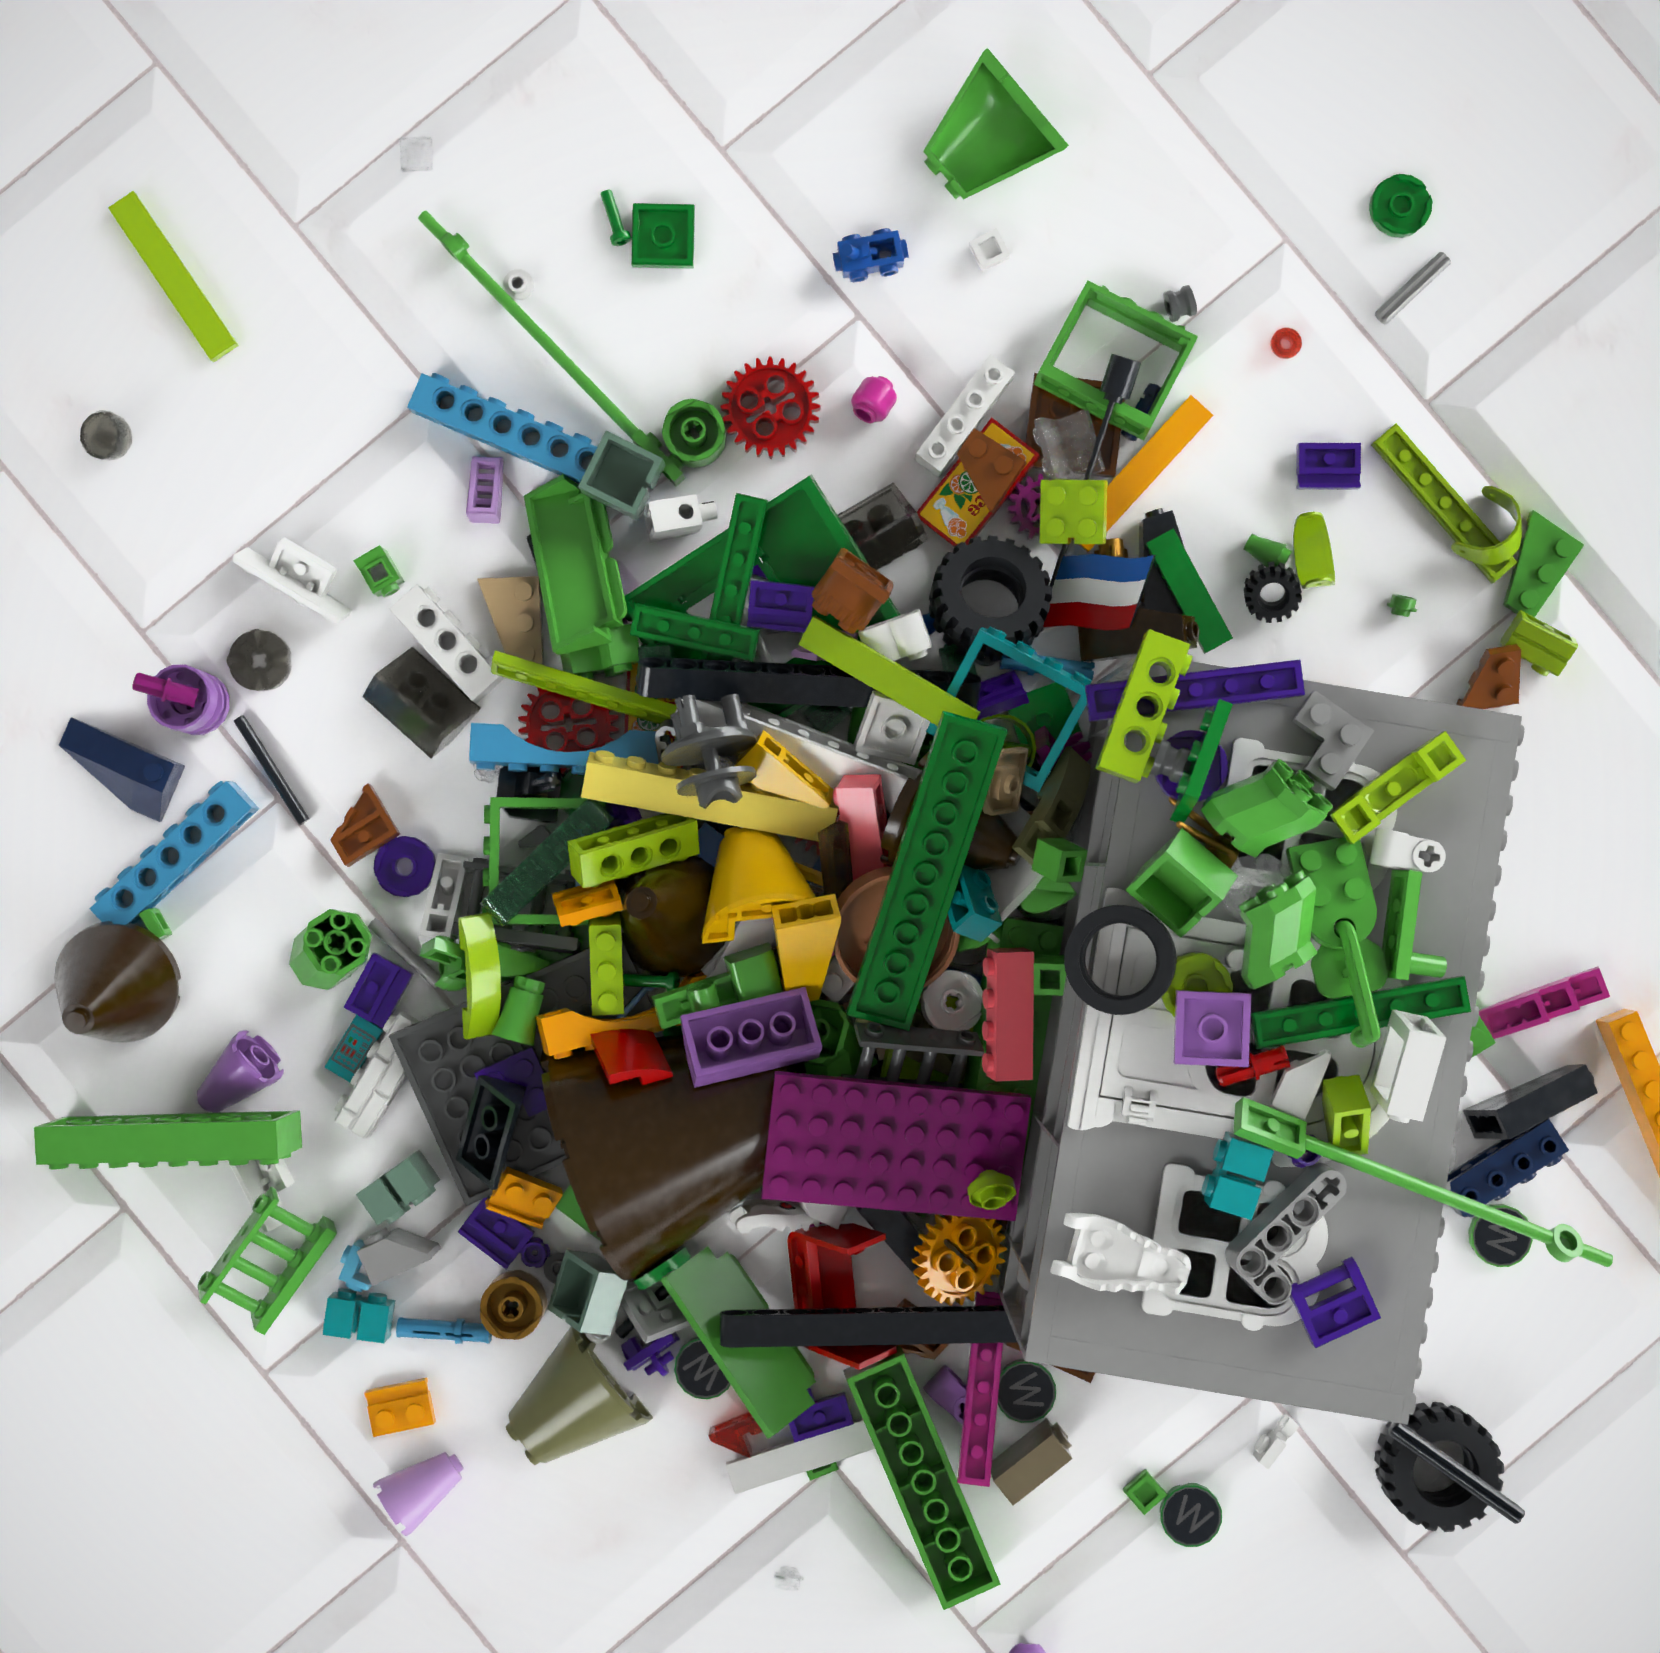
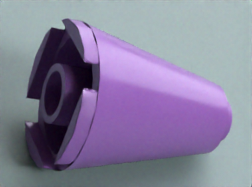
M243 1030L239 1031L231 1039L197 1090V1101L202 1109L213 1113L221 1112L281 1079L284 1069L279 1071L277 1065L281 1059L264 1038L259 1035L252 1038L246 1035L250 1031Z

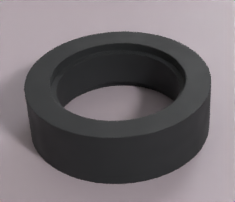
M1127 905L1106 906L1085 916L1071 932L1064 954L1066 975L1078 997L1092 1008L1113 1015L1136 1013L1157 1002L1171 985L1177 964L1175 945L1164 924L1151 913ZM1117 923L1132 925L1144 932L1151 940L1156 953V968L1149 983L1140 991L1125 996L1113 995L1100 989L1090 978L1085 962L1086 950L1093 936L1104 927Z

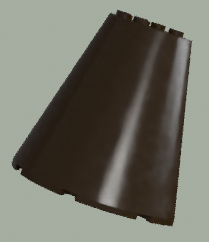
M683 1035L656 1037L672 1070L673 1077L645 1085L641 1084L638 1077L609 1084L595 1050L585 1051V1048L581 1047L572 1050L573 1055L561 1059H554V1055L549 1056L542 1050L541 1065L546 1073L541 1074L544 1096L555 1140H560L561 1149H564L567 1157L562 1161L566 1174L591 1233L596 1231L597 1237L601 1240L602 1245H600L599 1249L611 1268L624 1281L637 1279L762 1187L775 1071L800 1073L796 1064L694 1088L686 1058Z

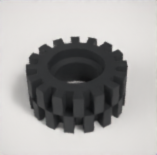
M1268 562L1269 567L1264 568L1263 564L1258 565L1257 572L1252 570L1249 573L1250 579L1246 578L1244 582V598L1246 607H1248L1251 615L1255 613L1256 619L1261 621L1264 617L1266 623H1272V618H1276L1278 623L1282 622V616L1284 615L1287 619L1292 617V610L1297 612L1299 609L1298 602L1301 603L1302 591L1297 574L1294 575L1292 568L1288 567L1285 569V564L1280 562L1278 567H1275L1274 562ZM1270 583H1278L1284 587L1285 593L1280 600L1267 602L1260 595L1262 588Z

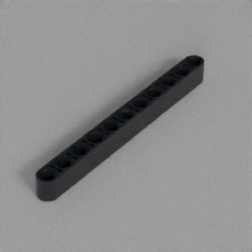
M644 657L638 660L636 692L640 696L649 698L683 699V696L695 695L696 700L721 701V698L724 696L739 694L740 702L867 708L872 691L875 690L838 667L829 665ZM910 670L946 692L957 673L951 671ZM968 673L956 698L977 710L982 678L976 674Z
M1003 1305L747 1309L720 1312V1345L729 1348L1017 1342Z

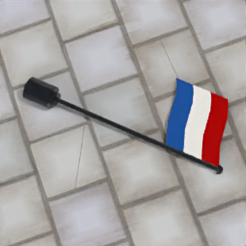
M1111 353L1099 390L1105 392L1103 399L1109 400L1084 480H1090L1115 402L1122 404L1123 398L1130 400L1141 362ZM1062 544L1049 584L1052 588V599L1043 627L1078 626L1106 631L1131 628L1156 555L1140 558H1123L1099 554L1065 556L1069 544Z

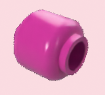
M883 376L866 377L851 398L853 412L860 420L866 423L882 422L895 405L897 394L889 379Z

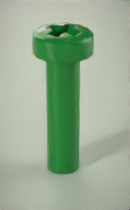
M604 190L600 195L613 232L610 236L611 244L617 247L626 245L632 240L630 231L624 230L612 190Z
M670 971L667 976L623 975V986L667 988V991L679 988L680 985L679 974L675 971Z

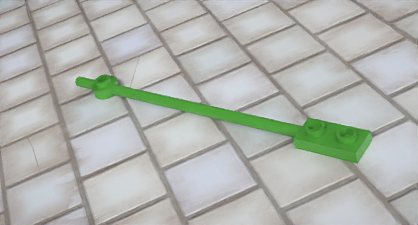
M427 210L423 211L418 216V220L440 241L450 255L476 278L632 439L635 445L663 458L665 467L662 473L677 487L685 479L681 471L684 468L682 463L671 454L667 457L659 449L662 443L651 432L646 435L641 429H638L469 255L467 249L470 246L459 233L452 235L447 232Z
M1242 1097L1235 1103L1234 1135L1296 1159L1301 1157L1305 1150L1321 1155L1543 1242L1549 1254L1560 1262L1567 1263L1579 1256L1604 1267H1610L1613 1263L1612 1254L1583 1243L1579 1233L1570 1225L1559 1224L1550 1230L1307 1135L1306 1121Z

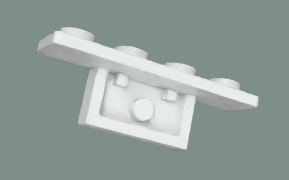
M285 537L278 541L271 561L250 548H245L233 556L232 561L239 565L244 572L258 576L266 581L271 588L283 591L293 597L296 603L310 607L329 622L340 623L349 617L352 609L327 595L337 568Z
M279 1159V1163L271 1165H260L259 1160H249V1163L245 1165H230L252 1208L256 1199L261 1194L265 1195L270 1187L275 1188L279 1192L295 1184L290 1170L283 1159ZM279 1198L277 1206L285 1209L284 1205L282 1204ZM268 1216L261 1227L265 1233H268L283 1225V1223Z

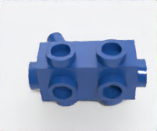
M889 228L876 230L872 233L873 235L860 237L859 234L845 236L842 238V241L837 242L838 252L832 253L835 271H842L843 279L850 278V282L853 283L865 281L868 279V274L880 272L882 277L895 275L899 272L898 268L904 266V259L909 258L906 239L900 240L899 231H891ZM882 251H888L891 257L881 259L879 255Z

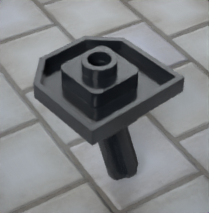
M503 766L499 771L496 797L559 798L562 780L561 770L559 768V773L540 772V767H527V772L508 771V766ZM502 808L509 818L553 824L557 822L558 809Z

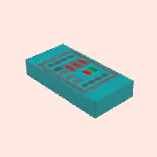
M356 1015L326 1063L325 1068L350 1083L357 1070L363 1067L368 1058L366 1057L368 1051L380 1039L384 1032L383 1029L373 1022H369Z

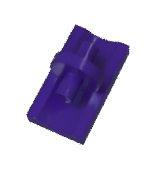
M674 1332L652 1341V1344L643 1348L637 1336H634L620 1345L627 1360L623 1365L627 1371H636L651 1360L652 1363L644 1368L646 1374L650 1376L658 1371L664 1377L669 1374L667 1363L674 1359V1355L671 1351L662 1356L660 1353L679 1341L680 1337Z

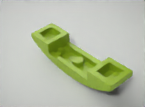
M1443 731L1370 781L1334 810L1330 816L1348 842L1354 844L1380 825V821L1430 784L1441 780L1464 763L1466 759L1447 732Z
M488 912L458 918L459 948L465 951L467 1007L462 1008L463 1038L466 1040L490 1035L500 1014V961L491 915Z

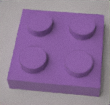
M1176 990L1173 1063L1249 1067L1251 994Z

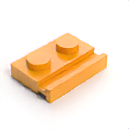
M614 880L604 882L597 887L583 888L580 885L551 893L561 927L579 925L586 920L596 917H607L623 910L621 898Z
M506 1167L498 1188L492 1190V1195L489 1199L487 1198L485 1204L488 1210L542 1229L545 1219L550 1217L563 1196V1191L559 1186Z
M427 1377L369 1389L364 1392L367 1399V1410L373 1437L435 1424L436 1418L431 1394L428 1389Z

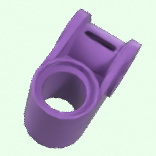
M944 1364L926 1383L923 1389L938 1405L943 1407L959 1423L963 1424L964 1411L961 1412V1403L965 1404L966 1385L952 1369Z

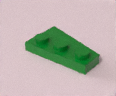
M1219 699L1213 711L1205 710L1198 728L1204 732L1200 741H1194L1189 752L1187 761L1192 763L1188 773L1183 772L1179 780L1176 792L1180 794L1169 820L1185 823L1199 800L1233 706L1232 703Z

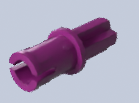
M140 672L136 673L132 684L134 691L162 698V702L170 700L191 706L192 708L195 706L199 688H192L172 682L169 677L165 680Z

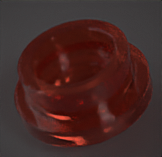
M1285 327L1273 334L1270 347L1277 357L1290 359L1300 351L1302 339L1296 330ZM1282 339L1290 342L1289 349H1284L1281 346L1280 342Z

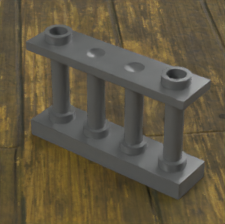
M473 858L472 862L464 861L463 863L465 871L473 873L467 916L480 914L484 891L483 868H489L488 859ZM499 865V877L504 878L499 914H511L517 879L535 882L530 914H543L547 884L565 885V890L575 887V878L571 875V870H565V874ZM458 922L453 923L452 935L455 939H459ZM493 925L497 942L507 943L513 947L575 954L580 951L581 942L578 938H574V933L571 932L572 926H560L555 935L543 934L541 925H528L524 931L512 930V925Z
M855 1022L854 1029L860 1047H863L856 1074H841V1077L963 1088L960 1080L968 1055L983 1056L984 1049L978 1033L969 1030L954 1031L910 1027L908 1031L876 1022ZM876 1048L894 1049L886 1077L869 1076ZM907 1050L924 1052L919 1073L915 1080L899 1078ZM937 1053L955 1054L948 1079L945 1082L930 1081Z

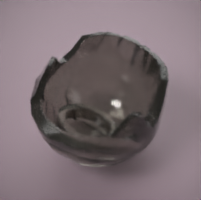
M98 410L89 415L81 426L80 442L86 453L92 457L104 461L117 460L125 456L132 445L133 434L129 424L123 417L114 412Z

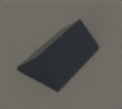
M478 1075L456 1160L491 1190H496L504 1171L527 1087L486 1075Z

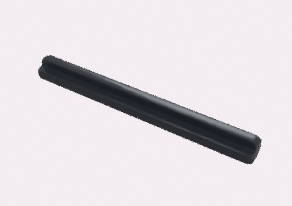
M1392 1422L1388 1428V1434L1514 1524L1521 1522L1525 1516V1510L1406 1425Z

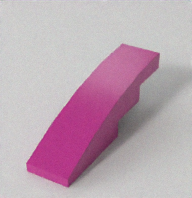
M1597 966L1479 1010V1016L1492 1037L1496 1039L1549 1022L1551 1018L1579 1010L1581 1006L1609 998L1610 994L1600 968Z

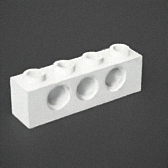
M990 353L918 449L914 460L940 478L972 430L978 427L1011 383L1015 371Z
M418 584L414 585L389 610L469 699L478 703L504 679L502 676L491 673L493 657L491 655L487 658L483 656L478 650L482 646L480 642L470 632L465 635L457 627L461 624V621L451 610L448 609L444 612L437 603L441 599L429 586L423 589ZM428 611H433L436 616L435 622L429 627H424L422 616ZM448 634H454L456 637L455 646L450 650H445L442 646L443 638ZM468 657H475L477 660L476 669L471 673H465L463 670L464 660Z

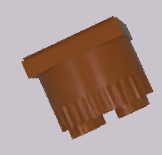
M841 548L830 567L812 591L811 595L814 598V602L811 606L824 616H828L830 613L840 620L838 625L843 630L854 634L857 629L863 631L882 603L884 604L891 595L894 582L847 549Z

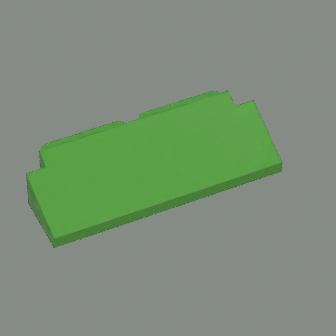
M562 474L524 495L552 651L557 655L613 642L610 629L623 626L622 619L627 614L618 563L615 559L609 557V551L613 548V538L606 505L582 494L578 484Z
M707 1246L681 1267L660 1280L767 1439L774 1436L815 1404L807 1389L817 1381L814 1379L813 1369L798 1347L729 1348L720 1345V1312L725 1310L769 1309L767 1302L734 1255L729 1254L727 1251L719 1258H716L709 1246Z

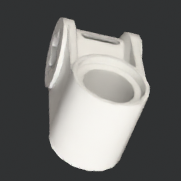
M1376 828L1369 864L1398 870L1434 872L1443 866L1446 853L1443 846L1434 840L1409 836V834ZM1425 851V853L1431 854L1430 861H1424V859L1419 858V852Z

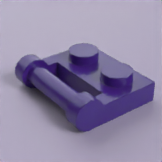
M1352 1256L1342 1260V1265L1299 1285L1297 1282L1291 1284L1292 1290L1289 1297L1297 1310L1311 1344L1315 1348L1381 1319L1361 1271ZM1348 1278L1350 1279L1353 1287L1308 1306L1306 1297Z

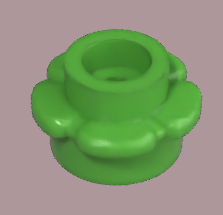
M1392 594L1390 603L1387 602V606L1392 608L1391 613L1395 615L1409 617L1410 612H1417L1418 610L1415 608L1417 599Z

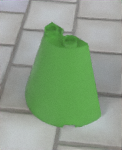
M987 47L982 52L923 152L928 158L924 163L935 175L940 172L948 180L944 186L955 199L961 196L964 200L1065 150L1069 144Z

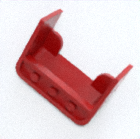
M855 1223L840 1224L838 1229L825 1225L809 1227L808 1231L800 1228L795 1232L789 1233L787 1243L794 1309L856 1308L851 1255H858L865 1248L886 1240V1233ZM893 1345L804 1346L810 1351L858 1370L897 1353L896 1346Z

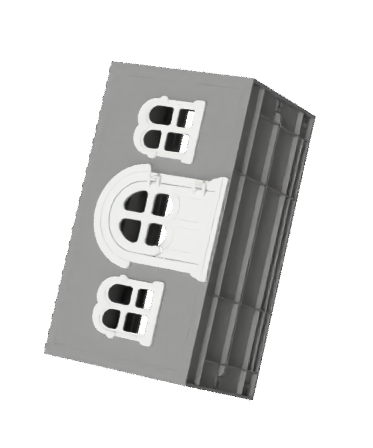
M1136 656L1097 681V684L1128 680ZM1191 661L1187 673L1229 667ZM1153 665L1150 667L1149 675L1150 677L1165 676L1167 672L1162 666ZM1303 680L1305 695L1302 697L1235 704L1231 708L1219 742L1227 756L1228 772L1225 781L1218 790L1252 777L1255 766H1270L1278 759L1284 761L1293 771L1303 770L1321 741L1294 724L1292 720L1314 690L1374 730V733L1343 779L1358 782L1364 787L1399 760L1443 731L1447 732L1466 759L1464 763L1441 780L1430 784L1380 821L1381 824L1376 827L1407 833L1409 836L1434 840L1443 846L1446 853L1445 862L1439 870L1422 872L1412 952L1445 957L1447 961L1446 973L1442 978L1409 974V981L1387 978L1384 986L1378 990L1465 976L1471 1012L1430 1019L1444 1034L1446 1042L1423 1122L1410 1119L1409 1123H1402L1390 1119L1370 1092L1387 1027L1380 1028L1381 1036L1378 1041L1363 1048H1358L1351 1043V1033L1338 1035L1335 1038L1326 1037L1283 1045L1285 1050L1319 1055L1320 1051L1328 1050L1331 1052V1058L1337 1066L1336 1077L1360 1075L1371 1106L1368 1154L1361 1156L1451 1190L1450 1182L1447 1179L1449 1167L1452 1168L1456 1160V1148L1453 1146L1455 1132H1459L1462 1123V1113L1459 1111L1460 1098L1465 1096L1468 1086V1080L1464 1073L1466 1062H1470L1473 1055V1042L1470 1041L1472 1027L1476 1026L1479 1018V1007L1476 1006L1477 993L1482 990L1485 981V973L1481 968L1483 956L1486 957L1490 949V936L1487 935L1489 921L1494 919L1496 913V902L1493 900L1494 888L1499 885L1502 876V868L1498 863L1500 851H1504L1507 844L1508 835L1507 831L1504 830L1506 816L1510 815L1513 807V796L1510 795L1511 783L1517 778L1519 762L1515 758L1517 746L1522 744L1525 733L1524 726L1521 725L1522 716ZM1214 707L1165 713L1162 722L1167 723V728L1163 740H1168L1174 734L1185 730L1202 731L1198 728L1205 710L1213 711ZM1151 714V715H1142V716L1148 718V717H1152L1154 714ZM1113 719L1090 722L1087 740L1090 742V748L1087 751H1091L1092 757L1087 762L1091 765V774L1085 799L1074 822L1071 837L1072 843L1088 850L1082 881L1069 882L1077 895L1060 906L1057 924L1064 926L1059 955L1065 954L1068 938L1075 926L1085 916L1097 909L1112 905H1127L1151 913L1131 896L1126 889L1141 867L1180 830L1176 827V822L1169 820L1175 806L1168 801L1170 796L1164 794L1156 781L1155 775L1149 774L1148 778L1142 776L1141 780L1135 784L1095 769ZM1127 733L1124 738V744L1128 750L1137 752L1142 748V739L1136 733ZM1154 742L1150 756L1155 758L1160 744ZM1186 761L1183 769L1187 773L1192 763L1190 761ZM1312 778L1315 783L1312 789L1325 797L1326 787ZM1205 800L1197 802L1192 810L1207 820L1201 811ZM1189 817L1186 819L1185 824L1210 837L1212 836V834ZM1324 819L1317 827L1284 840L1281 864L1276 872L1242 867L1238 862V855L1231 868L1238 877L1224 899L1205 917L1202 916L1201 920L1181 938L1164 924L1173 939L1176 956L1189 952L1206 953L1218 959L1226 967L1230 975L1233 972L1242 970L1244 947H1239V945L1244 946L1246 924L1239 913L1238 905L1256 896L1255 893L1267 885L1275 883L1277 886L1283 883V879L1291 875L1285 850L1288 847L1299 846L1302 834L1312 833L1337 838L1345 837L1336 823ZM1374 828L1360 839L1377 907L1375 926L1366 938L1382 949L1391 872L1398 869L1369 864L1376 828ZM1196 839V840H1197L1198 842H1200L1204 847L1206 846V843H1204V842H1202V841ZM1420 851L1419 858L1424 859V861H1430L1431 854ZM1123 923L1112 924L1098 931L1089 942L1085 956L1086 968L1092 981L1103 991L1119 996L1131 995L1143 989L1151 980L1156 968V953L1151 940L1140 929ZM1311 937L1310 941L1317 951L1321 944ZM1220 942L1231 943L1232 945L1220 944ZM1312 958L1297 969L1293 966L1285 972V976L1272 982L1268 1009L1288 1006L1291 986L1295 981L1305 979L1315 983L1311 969ZM1066 975L1063 996H1052L1021 1176L1016 1221H1008L1004 1245L1007 1250L1003 1252L1002 1259L1005 1262L1001 1264L997 1288L1024 1361L1408 1425L1409 1414L1412 1415L1416 1408V1395L1413 1393L1415 1379L1420 1378L1422 1371V1360L1419 1357L1420 1346L1426 1342L1428 1333L1427 1323L1424 1322L1426 1309H1429L1433 1302V1288L1430 1287L1432 1273H1436L1439 1266V1254L1436 1252L1438 1238L1443 1236L1445 1229V1220L1442 1217L1443 1203L1321 1156L1317 1163L1326 1164L1344 1176L1347 1184L1346 1193L1275 1264L1282 1267L1288 1273L1291 1284L1297 1282L1299 1285L1342 1265V1260L1352 1256L1361 1271L1381 1319L1315 1348L1310 1342L1290 1297L1283 1304L1275 1308H1263L1229 1302L1226 1299V1289L1230 1265L1226 1261L1225 1252L1230 1242L1180 1233L1178 1226L1184 1193L1189 1190L1202 1192V1185L1206 1175L1212 1174L1213 1169L1217 1165L1216 1161L1213 1160L1216 1142L1218 1139L1223 1140L1226 1131L1233 1133L1235 1103L1242 1097L1306 1121L1307 1135L1312 1134L1317 1139L1328 1143L1322 1106V1092L1315 1096L1305 1119L1271 1106L1270 1100L1275 1089L1277 1071L1261 1075L1260 1079L1256 1081L1254 1091L1247 1096L1222 1093L1210 1082L1205 1065L1173 1063L1175 1017L1163 1005L1161 998L1153 1005L1136 1013L1126 1015L1107 1014L1092 1008L1082 1001L1071 987ZM1250 1025V1043L1254 1044L1252 1028ZM1279 1046L1260 1049V1053ZM1274 1150L1264 1182L1227 1171L1229 1174L1255 1181L1256 1186L1262 1189L1252 1220L1241 1217L1239 1233L1257 1217L1260 1204L1272 1203L1309 1166L1305 1168L1297 1167L1292 1164V1159L1286 1154ZM1324 1178L1323 1181H1322V1183H1323L1324 1186L1326 1187V1185H1327L1328 1183L1325 1181V1178ZM1308 1193V1195H1310L1312 1198L1316 1197L1312 1193ZM1304 1200L1297 1202L1293 1208L1297 1215L1304 1209ZM1065 1213L1100 1215L1124 1224L1134 1232L1155 1241L1163 1247L1213 1254L1216 1258L1210 1295L1207 1297L1185 1294L1176 1295L1152 1288L1148 1291L1135 1292L1125 1289L1117 1292L1098 1291L1069 1278L1051 1274L1050 1269L1053 1260L1067 1261L1075 1228L1063 1224ZM1252 1251L1244 1253L1241 1259L1251 1260ZM1348 1278L1305 1299L1308 1306H1311L1353 1286Z

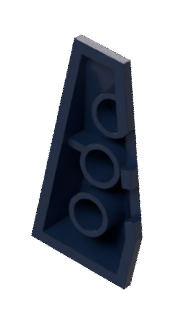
M73 717L70 718L59 743V746L128 808L153 820L162 822L186 765Z

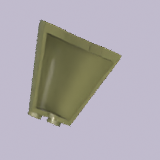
M573 1327L568 1329L508 1414L510 1423L505 1426L508 1434L513 1440H520L526 1448L525 1455L535 1466L540 1462H550L624 1433L653 1419L651 1413L634 1393L628 1397L593 1352L596 1343L591 1342L585 1333H580Z

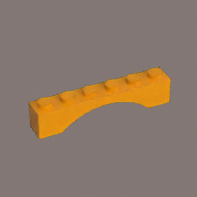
M700 972L684 977L679 987L703 980L707 975ZM654 1006L633 1016L616 1019L594 1018L578 1014L567 1008L535 1016L544 1053L549 1056L554 1055V1059L573 1055L572 1050L584 1047L585 1051L594 1050L590 1035L593 1033L617 1029H640L653 1033L663 1030L659 1025Z

